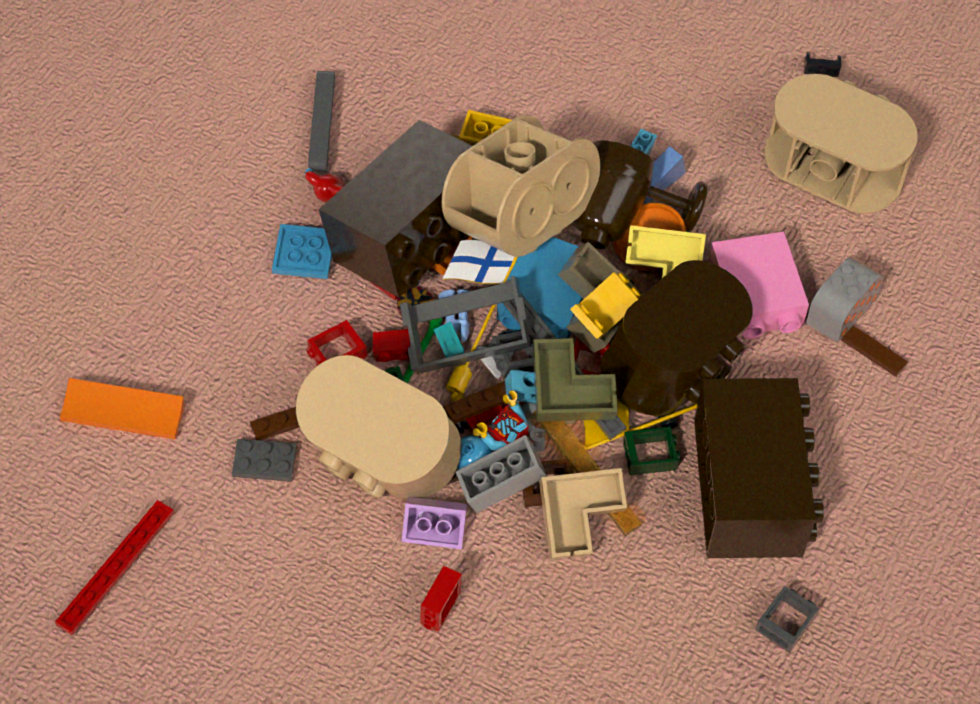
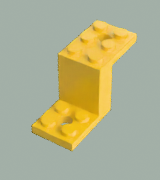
M613 272L581 303L575 304L570 309L596 339L602 338L624 317L627 309L642 296L635 287L631 288L628 285L630 281L623 273Z

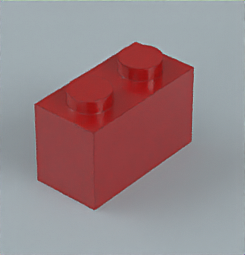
M408 329L373 332V354L376 362L410 359L408 348L411 347Z

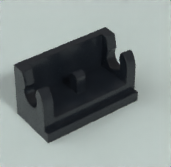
M806 52L804 74H823L839 77L842 66L841 55H837L835 61L810 58V52Z

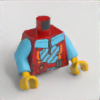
M509 391L511 400L508 395L503 396V401L510 403V406L506 405L488 426L484 423L477 424L479 429H473V434L481 436V440L492 451H496L524 435H528V422L519 403L515 402L517 400V393L515 391Z

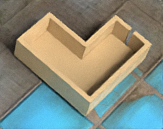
M622 468L541 477L539 484L550 561L568 559L570 556L572 558L585 557L593 553L588 516L624 512L627 509Z

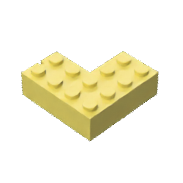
M630 225L628 244L632 245L627 247L625 264L663 268V278L683 262L691 260L703 261L706 234Z

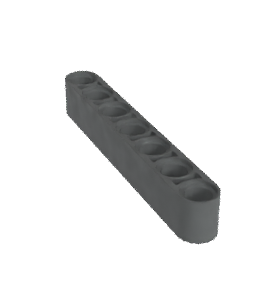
M317 71L308 158V168L316 172H327L335 71Z

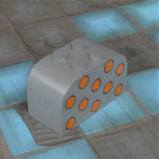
M848 257L816 293L810 305L806 324L838 343L879 297L883 276L855 259Z

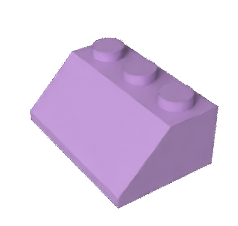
M408 497L405 504L402 542L462 549L468 504Z

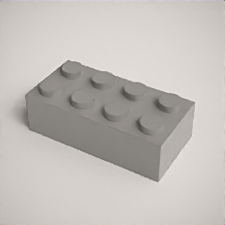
M526 435L456 471L466 500L476 513L540 481L541 477H547L535 446Z

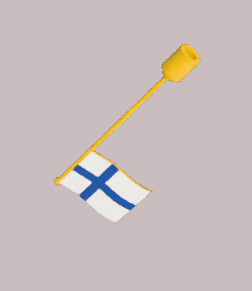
M462 240L442 280L457 279L480 284H502L507 281L518 257L511 256L479 240ZM496 304L491 306L470 352L476 350ZM470 362L455 366L446 385V389L449 392L464 394L472 377L468 367Z

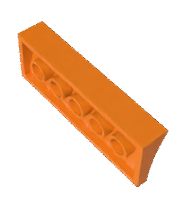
M69 378L60 420L176 440L185 403L183 396Z

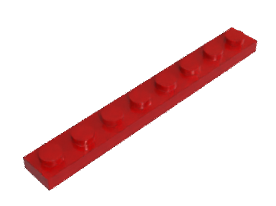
M157 500L55 621L56 626L73 636L174 515V509Z

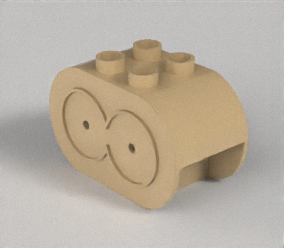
M808 74L790 80L777 94L771 130L764 148V157L770 171L781 180L850 211L868 214L887 208L900 195L914 154L918 135L915 123L909 114L898 105L891 103L886 97L863 91L847 80L840 81L823 74Z
M521 115L463 152L455 160L446 177L442 193V210L445 220L451 227L511 256L521 257L532 253L552 236L561 233L562 229L578 219L585 211L599 180L600 158L598 150L590 140L578 138L569 141L544 130L541 122L534 116Z
M349 355L336 356L319 364L310 372L300 387L296 400V415L299 426L307 439L321 452L317 461L326 466V470L335 476L347 481L351 473H353L352 480L360 485V489L381 500L385 492L405 500L408 497L426 498L444 488L454 476L461 454L460 434L454 423L447 417L442 405L430 395L363 359Z

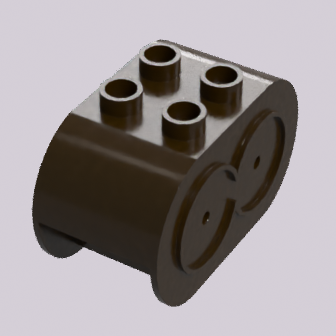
M691 260L676 266L627 309L617 333L600 362L601 375L615 374V395L617 400L636 412L652 416L671 414L688 400L697 405L702 379H725L733 368L726 361L728 360L732 363L746 347V344L740 338L750 324L753 315L752 301L746 288L734 275L720 266L706 261Z

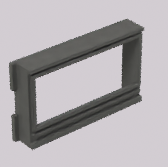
M510 276L511 282L413 306L407 302L401 303L400 309L404 327L408 326L411 347L408 348L411 370L425 373L532 347L519 280L515 276ZM515 300L522 340L424 363L417 328L418 323Z

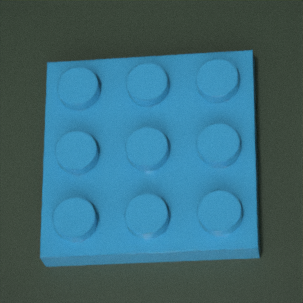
M280 224L272 274L328 279L332 254L324 228Z

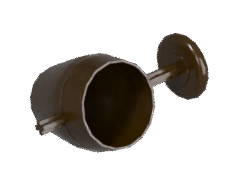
M597 140L592 142L596 146L600 158L599 180L585 211L573 222L574 226L581 232L579 240L583 244L589 242L594 248L607 249L610 241L621 240L644 203L646 196L683 209L681 217L686 231L691 232L694 229L707 198L708 187L705 182L696 183L688 199L651 186L654 161L644 152L613 141Z

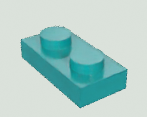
M451 322L433 329L446 358L465 353Z

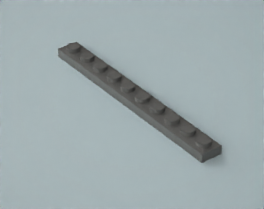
M521 293L527 315L526 322L530 339L533 342L534 339H557ZM515 300L504 302L505 307L519 323ZM575 362V374L585 375ZM617 415L614 420H594L609 440H612L626 430V426Z

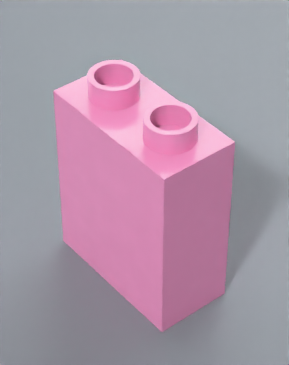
M784 232L712 242L708 262L720 266L734 275L746 288L751 298L753 315L750 324L743 333L744 338L754 339L763 335L764 332L780 330L782 333H792L803 326L809 303Z

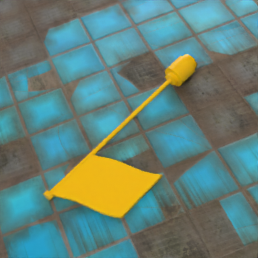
M617 400V416L626 426V430L612 440L623 437L624 432L641 430L694 410L697 405L629 430L628 408ZM583 420L585 427V445L581 446L583 453H586L591 448L612 441L608 439L594 420Z

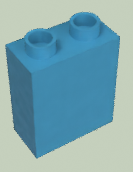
M551 237L538 246L534 252L518 257L507 281L511 279L510 276H515L519 280L522 295L557 339H570L572 332L566 327L575 315L570 309L575 304L581 303L584 299L559 277L558 273L579 246ZM503 303L497 304L496 319L500 320L508 329L520 330V324Z

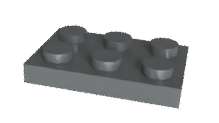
M237 439L232 477L292 482L297 448L296 443Z

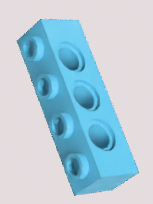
M511 370L505 379L506 395H508L509 399L511 400L509 391H515L517 393L516 401L536 403L534 372Z

